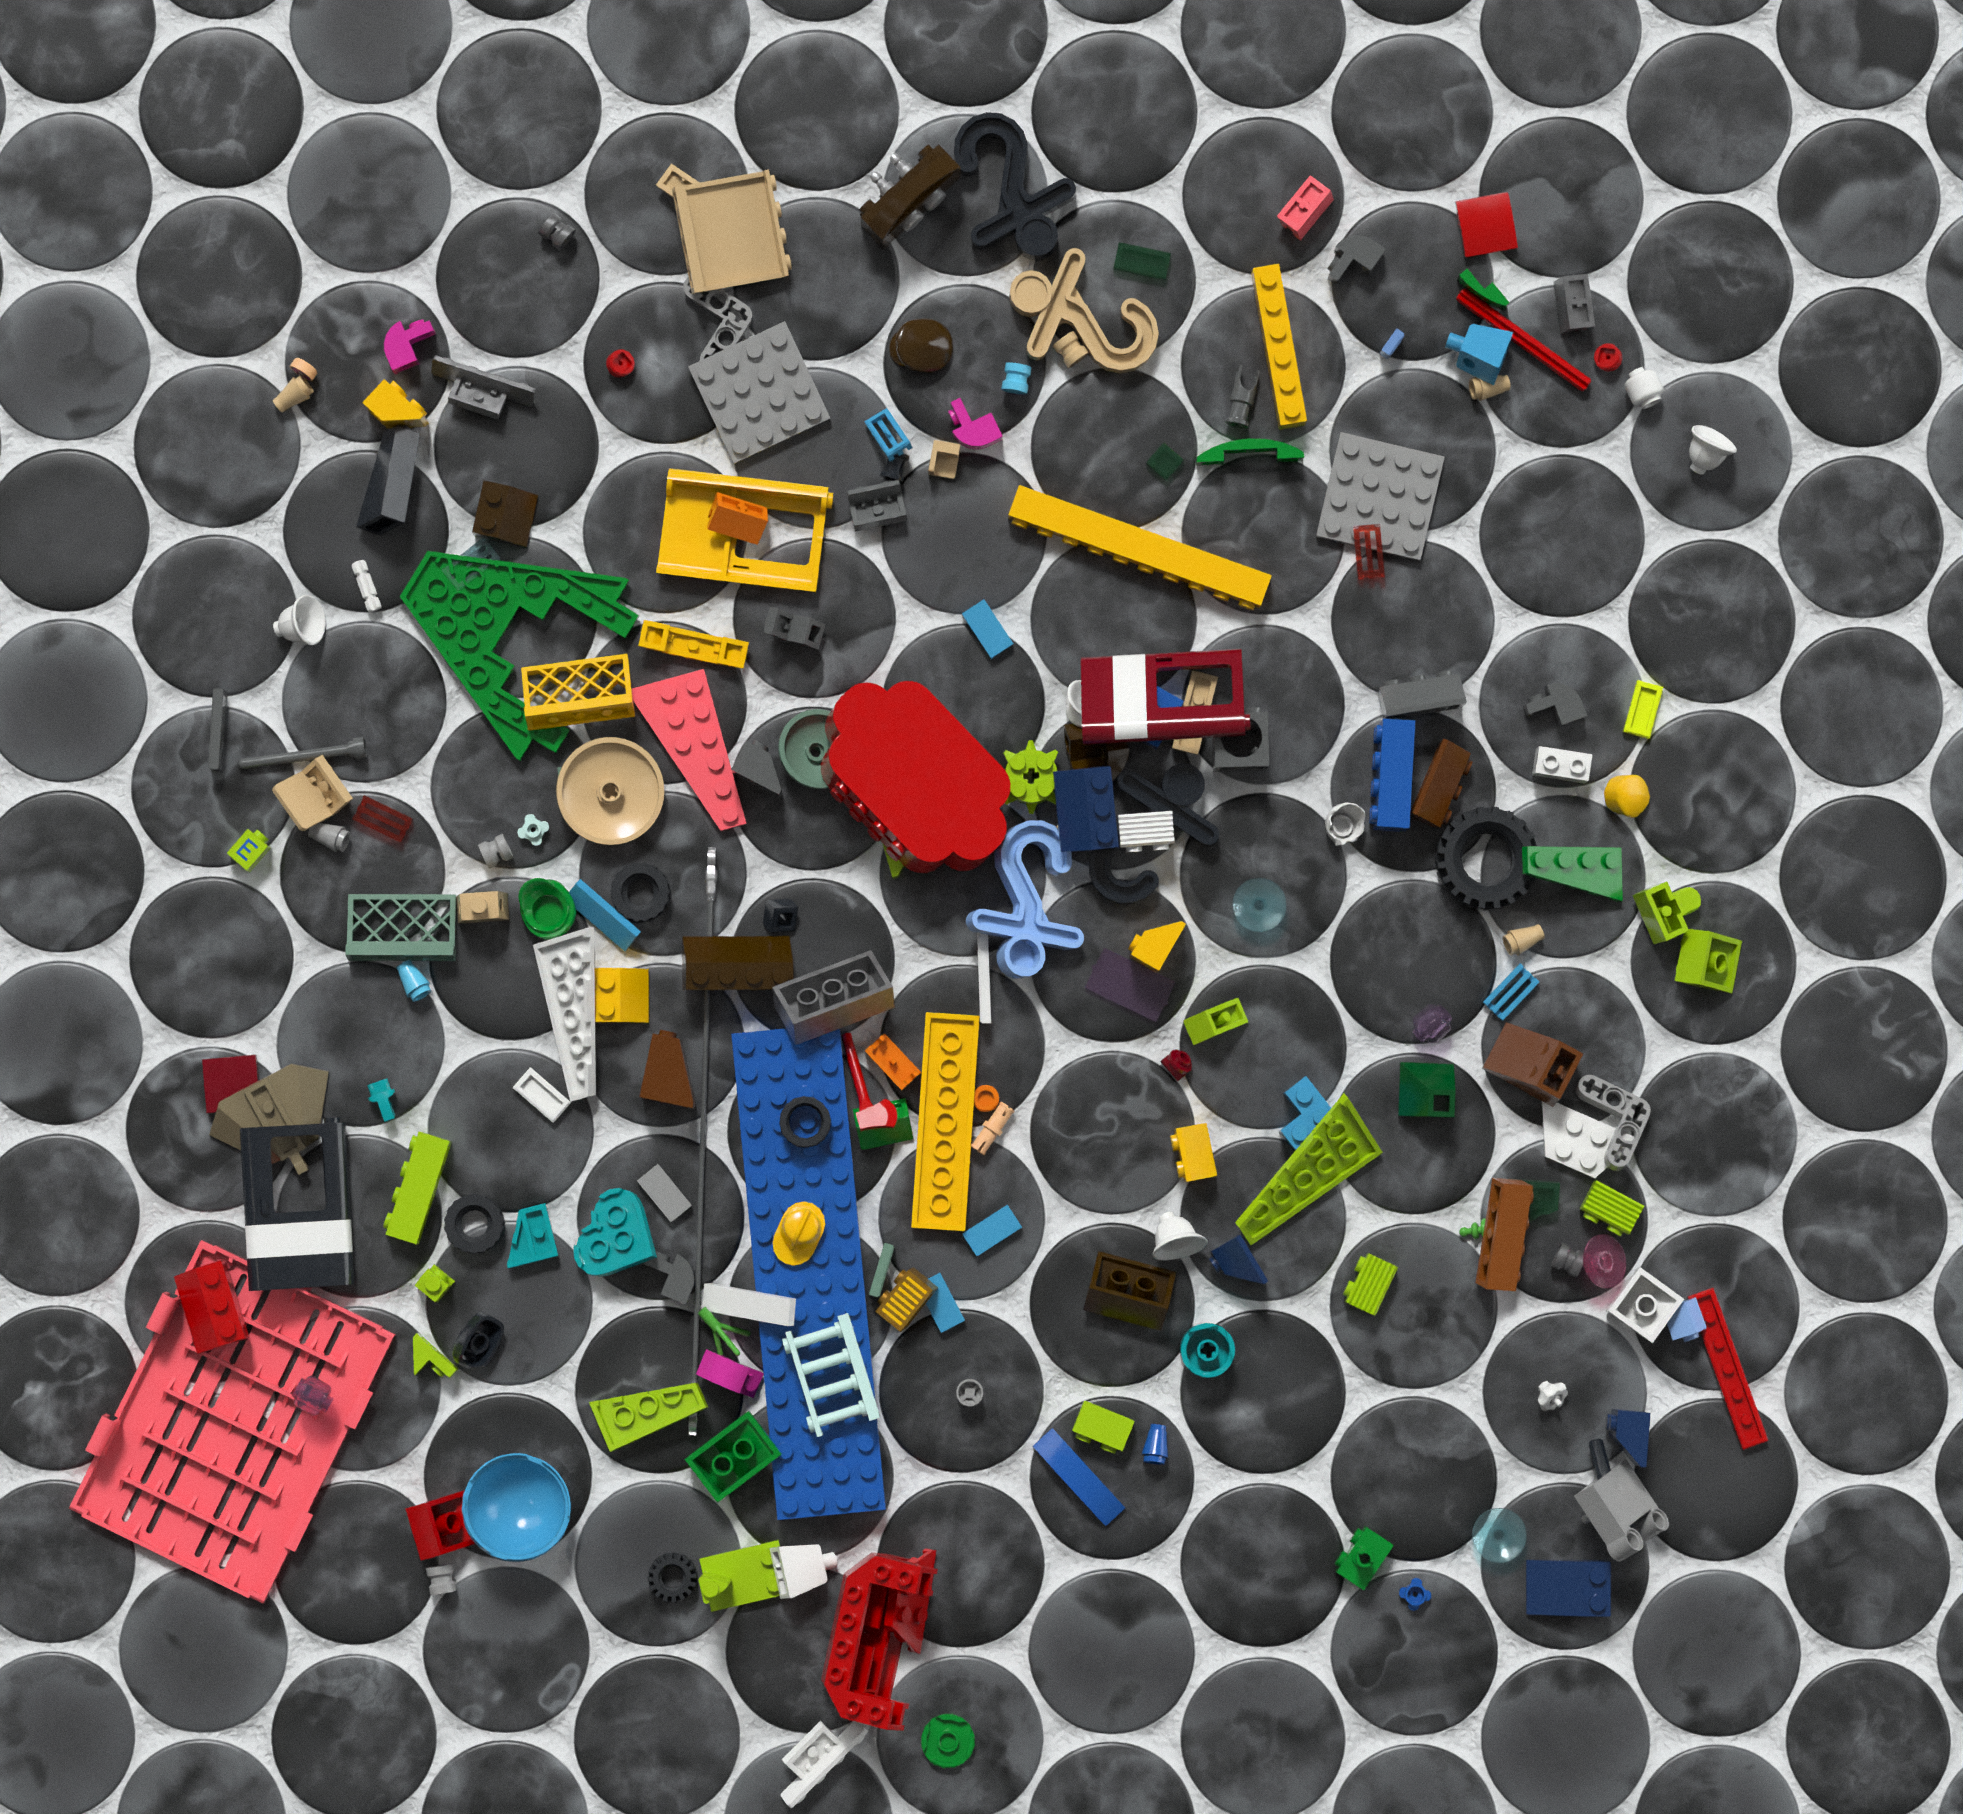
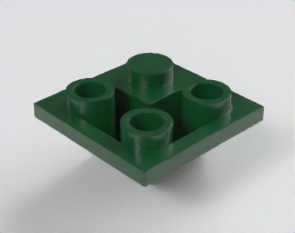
M1400 1062L1398 1116L1454 1118L1456 1091L1454 1064Z

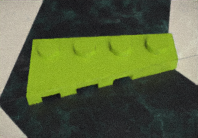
M698 1383L589 1402L610 1452L708 1408Z

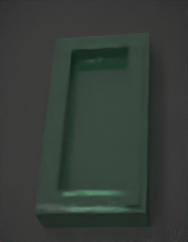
M1119 242L1113 270L1165 281L1171 253Z

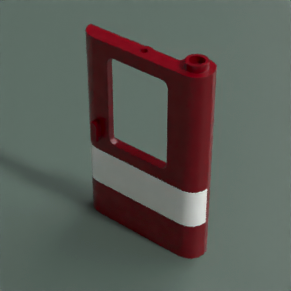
M1242 649L1081 657L1083 745L1246 736L1245 730H1251L1250 714H1244ZM1230 668L1232 670L1233 701L1230 704L1161 708L1157 705L1156 675L1160 671Z

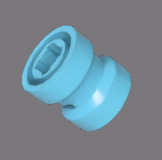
M1006 363L1004 370L1006 379L1002 382L1001 390L1008 393L1026 395L1028 392V384L1026 382L1027 378L1031 375L1032 367L1019 363Z

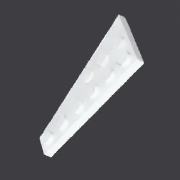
M589 927L533 945L570 1102L596 1095L594 927Z

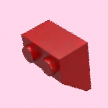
M465 1490L405 1508L420 1560L440 1556L475 1544L469 1536L463 1521L462 1500Z

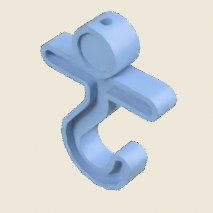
M1029 820L1009 828L1006 831L1004 840L994 852L995 868L1013 903V913L1007 914L987 909H978L970 912L966 918V925L973 932L1007 938L1000 944L996 953L997 964L1006 976L1013 979L1029 977L1036 974L1043 967L1045 961L1043 946L1071 950L1080 947L1084 941V935L1079 928L1048 921L1042 909V901L1021 860L1023 848L1027 844H1034L1043 851L1045 868L1050 874L1059 875L1069 871L1071 868L1072 853L1071 851H1060L1058 828L1042 820Z

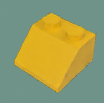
M1180 921L1146 930L1142 936L1136 934L1128 950L1132 951L1130 958L1158 973L1186 924Z
M594 968L595 1023H649V969Z

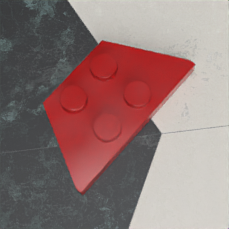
M925 1548L922 1550L923 1555L921 1557H912L908 1560V1562L934 1568L936 1550ZM889 1588L884 1626L894 1633L899 1642H904L908 1645L907 1650L909 1652L920 1654L925 1621L928 1616L929 1596Z

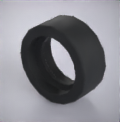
M802 1096L794 1098L785 1105L780 1114L779 1124L781 1132L788 1142L797 1147L809 1148L825 1140L830 1131L831 1118L828 1109L822 1102L814 1097ZM809 1106L820 1114L821 1128L813 1137L800 1138L792 1132L789 1120L792 1112L798 1107Z

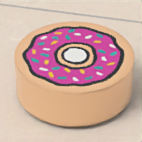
M295 358L290 365V368L296 374L302 375L308 381H313L317 375V370L300 358Z

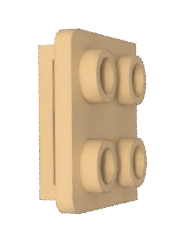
M323 755L315 758L301 772L276 784L272 789L277 799L301 831H305L337 814L353 799Z

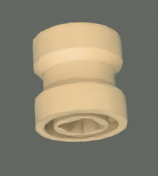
M1074 331L1062 337L1052 346L1057 354L1063 356V362L1067 368L1073 367L1089 354L1087 348L1081 346L1078 342V336Z

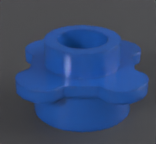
M1413 1578L1411 1584L1400 1588L1399 1596L1408 1602L1410 1610L1415 1611L1418 1610L1419 1605L1424 1603V1601L1431 1599V1592L1425 1590L1421 1579ZM1413 1592L1418 1593L1416 1597H1414L1412 1594Z

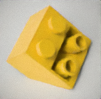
M384 379L362 402L366 409L387 429L396 425H406L410 428L426 427L428 425V421L425 418L427 415L424 411L425 409L414 399L409 402L406 399L408 395L394 381L389 384Z
M1207 1123L1174 1129L1175 1135H1171L1170 1140L1173 1152L1178 1151L1180 1161L1175 1162L1178 1178L1183 1177L1184 1182L1217 1176Z

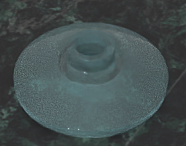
M1250 879L1244 882L1234 895V915L1242 926L1251 931L1263 932L1277 926L1285 915V895L1282 889L1269 879ZM1255 901H1262L1264 908L1256 910L1254 908Z
M1493 1508L1481 1514L1476 1520L1472 1531V1539L1476 1550L1484 1558L1493 1562H1506L1514 1559L1523 1550L1527 1537L1522 1519L1513 1511L1505 1508ZM1498 1529L1503 1531V1537L1500 1540H1496L1493 1535Z

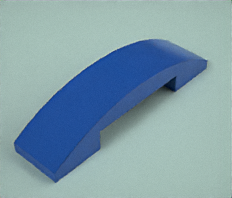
M1053 1428L1033 1445L1035 1450L1105 1526L1125 1509L1123 1504Z

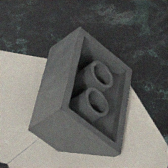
M1451 670L1436 673V678L1426 679L1425 675L1413 676L1409 678L1410 682L1400 684L1399 679L1384 681L1383 686L1378 688L1382 719H1399L1459 709L1467 703L1459 674L1452 675Z

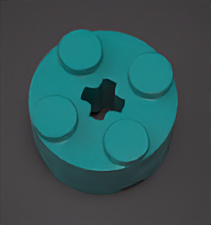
M1200 1323L1191 1327L1183 1335L1180 1343V1356L1186 1368L1192 1373L1201 1377H1215L1221 1375L1230 1367L1235 1356V1344L1231 1335L1223 1327L1213 1323ZM1208 1342L1209 1346H1214L1215 1351L1211 1352V1357L1209 1358L1205 1354L1200 1353V1349L1204 1348V1343Z

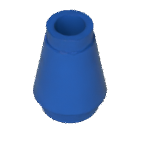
M1150 1424L1141 1454L1144 1456L1143 1462L1155 1465L1165 1464V1459L1168 1458L1166 1426Z

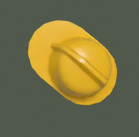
M799 1202L790 1206L784 1213L774 1234L773 1250L778 1259L785 1264H802L809 1260L814 1253L825 1227L824 1215L817 1206L808 1202Z

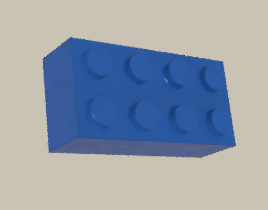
M1382 719L1379 725L1374 727L1373 743L1378 744V751L1372 756V770H1376V779L1373 778L1370 787V797H1375V805H1372L1369 809V824H1373V830L1406 832L1410 828L1415 720Z

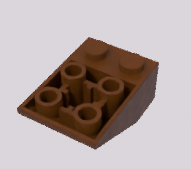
M1506 1022L1482 1069L1554 1107L1562 1097L1583 1053L1559 1040Z

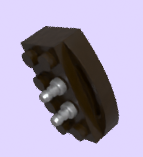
M929 144L925 146L918 154L919 163L915 167L911 163L907 164L898 154H893L890 157V161L899 170L900 175L898 178L900 181L895 185L883 179L878 172H874L870 176L872 182L877 184V187L880 189V199L876 203L869 199L859 209L861 212V227L883 250L904 230L909 232L918 225L924 217L922 213L926 209L931 211L936 208L945 198V192L961 178V167L939 144L934 149Z

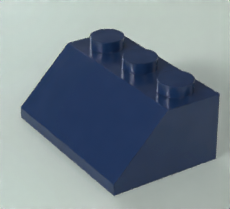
M1111 766L1053 771L1060 851L1070 852L1119 847Z

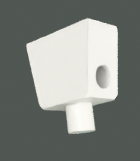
M820 1545L769 1548L780 1599L795 1597L826 1583V1570L837 1567L835 1554L833 1552L822 1554Z

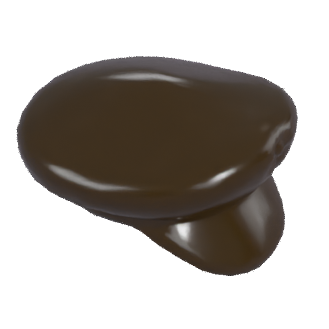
M927 318L913 319L905 322L898 332L893 335L889 343V352L892 360L899 366L907 367L917 372H935L945 367L950 361L953 354V340L949 330L940 322Z

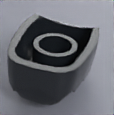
M478 1312L468 1321L465 1328L460 1331L453 1345L452 1356L454 1361L468 1369L486 1367L501 1342L504 1333L503 1323L483 1312Z

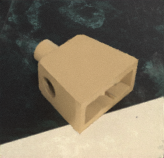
M491 891L459 894L457 896L458 924L509 920L508 893Z

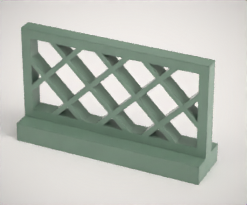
M348 894L347 944L345 951L348 961H456V894ZM354 901H366L372 908L360 918L354 912ZM371 901L379 902L376 905H374ZM386 901H393L399 908L387 918L378 908ZM398 901L406 902L403 905H401ZM413 901H419L425 907L416 918L405 909ZM425 901L433 902L430 905H428ZM439 901L450 902V911L443 918L432 909ZM376 911L385 922L373 931L364 921ZM403 911L412 922L400 931L391 921ZM428 912L439 921L429 931L418 922ZM354 917L358 920L356 924H354ZM448 918H450V926L445 922ZM361 924L371 933L365 941H353V932ZM389 924L398 935L392 941H383L378 934ZM416 924L425 935L419 941H410L405 934ZM443 925L449 931V942H439L432 934Z

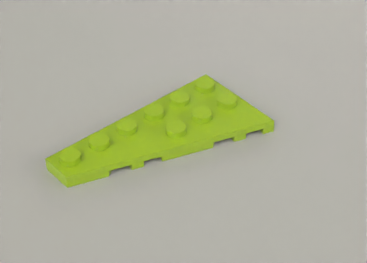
M1343 1093L1235 1222L1250 1245H1253L1383 1153L1345 1093Z

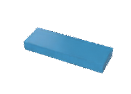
M581 879L570 890L569 893L574 900L576 910L622 950L626 951L641 933L640 930Z

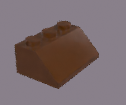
M1442 739L1438 744L1413 804L1410 818L1436 829H1439L1441 824L1447 825L1452 810L1448 809L1451 800L1457 801L1463 787L1458 783L1462 775H1468L1473 761L1468 760L1471 755L1470 752L1449 740Z

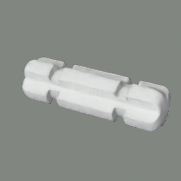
M364 560L356 561L352 564L354 574L357 575L356 580L362 597L366 599L364 602L369 612L377 611L381 608L379 598L376 597L377 592L371 575L367 573V564Z

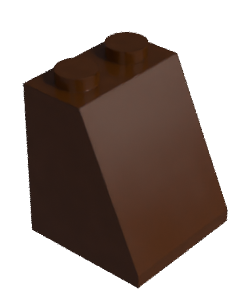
M660 1030L659 1034L653 1033L639 1097L695 1109L696 1101L682 1040L676 1038L677 1034L670 1031Z

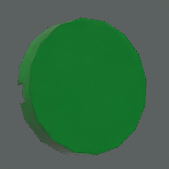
M953 1713L940 1714L932 1718L925 1725L921 1735V1747L925 1756L934 1765L942 1768H955L963 1764L971 1756L975 1746L974 1732L970 1724L963 1717Z

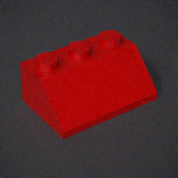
M226 1260L216 1261L174 1276L197 1354L250 1338Z

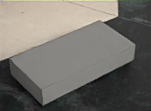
M659 1164L637 1180L670 1222H673L692 1206Z

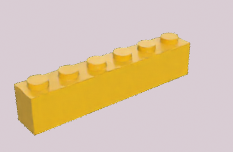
M1279 264L1256 267L1252 269L1251 276L1278 428L1282 430L1305 426L1307 417Z

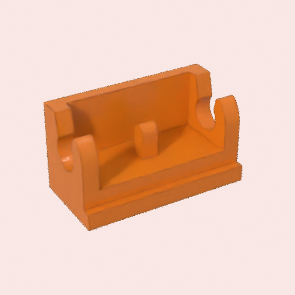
M717 492L708 514L710 519L707 530L758 545L768 522L767 507Z
M885 1033L865 1050L869 1057L901 1091L921 1073Z

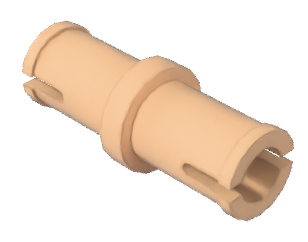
M1000 1102L988 1121L985 1120L982 1124L984 1128L973 1144H971V1147L980 1154L985 1155L995 1138L1001 1136L1003 1133L1001 1131L1015 1111L1012 1108H1008V1105Z

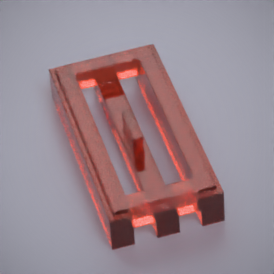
M1380 524L1353 526L1358 580L1364 579V577L1372 579L1375 576L1384 578L1385 568ZM1370 531H1375L1379 567L1377 570L1373 568ZM1360 532L1365 534L1368 570L1363 571Z
M365 795L357 808L356 814L352 818L354 821L402 843L413 820L411 817ZM367 803L404 820V825L402 826L365 808ZM362 813L400 830L399 835L361 818Z

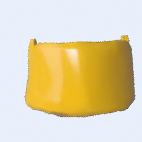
M1638 775L1615 776L1608 781L1604 790L1606 806L1613 812H1616V814L1625 815L1630 818L1639 816L1645 810L1650 800L1648 787L1645 781Z

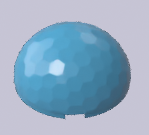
M505 1454L486 1462L470 1478L463 1494L462 1514L469 1536L480 1549L502 1561L523 1562L546 1554L561 1540L570 1521L571 1502L564 1480L550 1464L527 1454Z

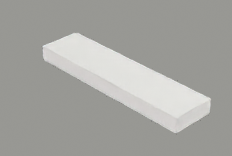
M977 933L980 1023L991 1024L988 935Z
M713 1283L704 1284L702 1308L706 1307L710 1312L778 1325L794 1326L795 1298Z

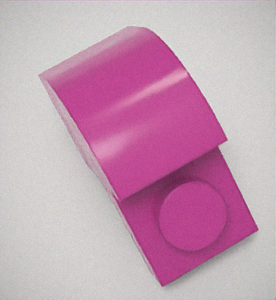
M423 319L415 321L409 325L410 329L407 330L404 329L403 324L399 321L389 329L384 340V351L394 374L419 365L412 344L436 335L430 321L424 322Z
M961 398L951 402L952 410L948 411L953 424L955 426L960 425V428L952 431V435L959 444L968 449L980 450L1003 440V436L992 413L971 421Z
M706 1349L696 1375L737 1393L754 1398L764 1373Z

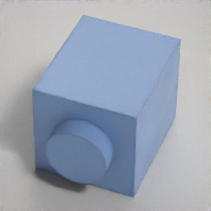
M1696 1297L1683 1301L1668 1321L1667 1325L1673 1340L1683 1338L1684 1342L1699 1337L1698 1332L1707 1328Z

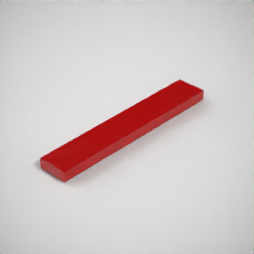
M1714 1288L1687 1296L1688 1300L1696 1297L1707 1327L1700 1331V1335L1742 1450L1767 1442L1768 1438Z

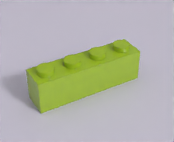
M420 1131L417 1136H412L408 1151H411L412 1154L409 1162L404 1161L400 1176L404 1177L401 1188H395L392 1202L395 1203L393 1213H387L383 1228L387 1229L385 1235L414 1244L420 1243L452 1141Z

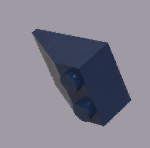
M1526 1560V1614L1611 1617V1562L1608 1560Z

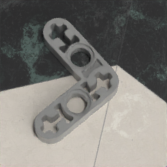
M687 278L683 284L686 296L723 320L701 353V361L706 356L714 355L716 349L711 348L713 344L720 350H724L739 343L753 320V314L746 304L722 289L710 291L706 301H701L704 295L701 293L691 294L689 278ZM715 295L723 296L726 300L725 306L721 309L713 308L710 304L711 298ZM731 302L735 303L732 306V309L739 313L742 310L746 311V321L740 320L739 323L736 322V316L730 311L728 316L723 315L729 309ZM724 331L731 332L734 336L732 344L728 346L719 343V335Z
M1585 1075L1576 1084L1575 1091L1577 1096L1581 1100L1620 1118L1605 1152L1604 1162L1611 1170H1622L1629 1163L1651 1112L1650 1105L1644 1099L1594 1075ZM1587 1083L1592 1084V1091L1590 1093L1585 1092ZM1604 1089L1605 1091L1600 1096V1099H1598L1597 1096L1600 1094V1090ZM1611 1093L1617 1095L1620 1100L1619 1105L1611 1106L1608 1104L1606 1096ZM1636 1106H1638L1641 1108V1114L1637 1117L1634 1123L1630 1120L1632 1119L1635 1113L1633 1109ZM1628 1128L1632 1130L1634 1139L1631 1141L1623 1139L1620 1133L1621 1129ZM1621 1146L1624 1147L1620 1155L1622 1160L1617 1163L1614 1161L1615 1157L1613 1155Z

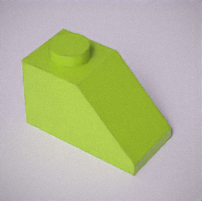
M1235 998L1187 1018L1183 1022L1193 1045H1196L1248 1023V1019L1239 998Z

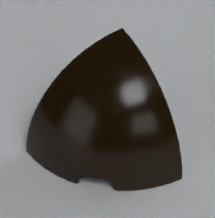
M1064 724L1066 755L1069 757L1070 770L1111 766L1113 782L1127 762L1129 755L1127 743L1083 745L1082 728L1074 724Z

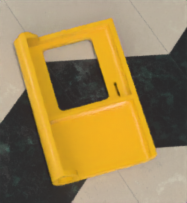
M669 468L656 573L816 592L827 508L832 509L834 493H829V487ZM719 492L758 504L771 510L813 515L814 527L809 563L807 565H796L737 557L735 555L737 538L707 530L710 519L708 514L716 493Z

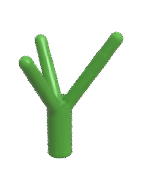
M703 1307L697 1314L712 1329L717 1353L723 1356L721 1337L733 1353L739 1356L740 1351L723 1330L745 1336H750V1331L720 1323L706 1307Z

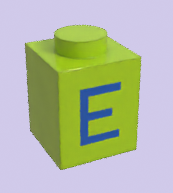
M247 829L227 854L245 870L251 872L271 849L266 844L269 839L258 829L254 833Z

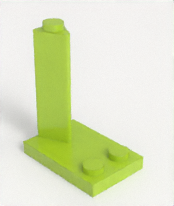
M779 1540L699 1559L703 1573L699 1577L703 1602L705 1604L710 1603L711 1612L780 1596L769 1549L780 1547Z

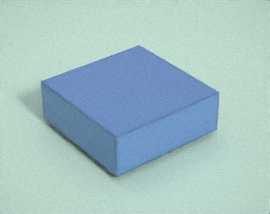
M1396 329L1382 348L1380 355L1389 359L1403 340L1404 333Z

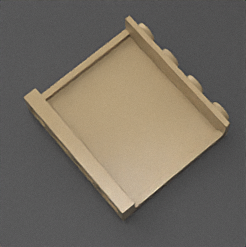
M769 169L762 172L689 185H679L671 188L691 294L789 276L788 271L792 270L789 254L785 255L783 244L787 243L784 228L779 226L778 218L782 217L779 201L775 202L773 191L777 190L775 177L770 175Z

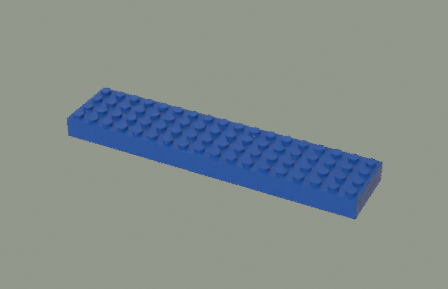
M786 1028L734 1033L731 1035L755 1288L757 1292L796 1299L794 1326L759 1321L769 1436L782 1453L772 1461L777 1520L886 1510L878 1419L869 1421L868 1415L863 1417L861 1414L821 1427L822 1436L817 1437L816 1432L811 1433L806 1417L811 1415L792 1353L786 1354L782 1339L787 1338L785 1332L792 1331L794 1338L835 1326L834 1323L839 1322L837 1316L849 1313L875 1398L840 1029L795 1045ZM802 1096L814 1097L822 1102L828 1109L831 1118L830 1131L825 1140L809 1148L797 1147L788 1142L782 1134L779 1124L780 1114L785 1105L794 1098ZM802 1106L792 1112L789 1125L792 1132L798 1137L809 1138L817 1134L821 1128V1117L814 1108ZM799 1202L812 1203L824 1215L825 1227L823 1234L809 1260L799 1265L785 1264L778 1259L773 1250L774 1234L784 1213L790 1206ZM836 1336L798 1348L797 1351L801 1364H805L843 1352L842 1349L847 1348L844 1337L838 1338ZM845 1362L806 1374L805 1377L809 1390H813L851 1378L850 1375L855 1374L852 1363L846 1364ZM853 1388L814 1400L813 1403L817 1416L857 1405L859 1404L858 1401L863 1400L860 1389L855 1391Z

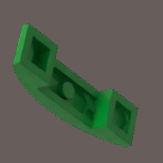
M1251 438L1239 439L1219 444L1197 456L1196 466L1223 465L1224 454L1276 452V462L1303 461L1304 452L1279 441Z

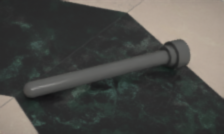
M358 737L353 738V741H349L347 745L244 758L239 760L238 766L241 769L258 768L314 760L321 755L324 758L349 755L350 758L363 759L367 758V746L365 738Z

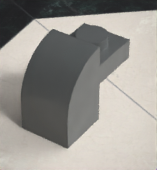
M1353 235L1344 238L1335 247L1334 251L1342 257L1338 258L1336 256L1327 268L1330 271L1328 279L1337 284L1351 263L1369 275L1384 255L1386 249L1366 236Z
M770 607L763 633L783 642L819 650L826 624L809 617L791 614L780 608Z
M1560 683L1546 685L1544 688L1547 697H1544L1543 693L1528 698L1529 703L1523 706L1527 717L1552 708L1559 727L1584 719L1587 716L1582 700L1577 692L1571 687Z
M656 1251L657 1258L646 1261L644 1264L669 1274L661 1295L686 1305L695 1284V1274L691 1264L679 1254H677L674 1263H670L671 1257Z

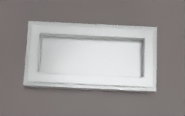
M531 1067L513 1086L519 1094L553 1123L571 1104L566 1097Z

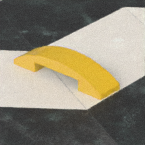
M644 620L638 646L688 659L743 669L749 642L727 637H717Z

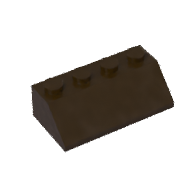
M682 936V990H772V987L793 979V957L790 936Z

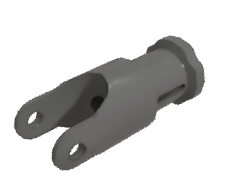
M1240 365L1236 372L1230 397L1232 405L1229 418H1226L1225 423L1232 427L1246 429L1249 427L1247 419L1250 407L1254 404L1259 370H1256L1250 390H1247L1241 385L1242 365Z

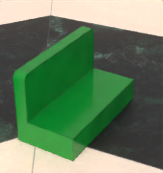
M905 1098L890 1101L897 1110V1122L894 1128L860 1131L856 1112H859V1108L853 1109L862 1150L908 1141L914 1138Z

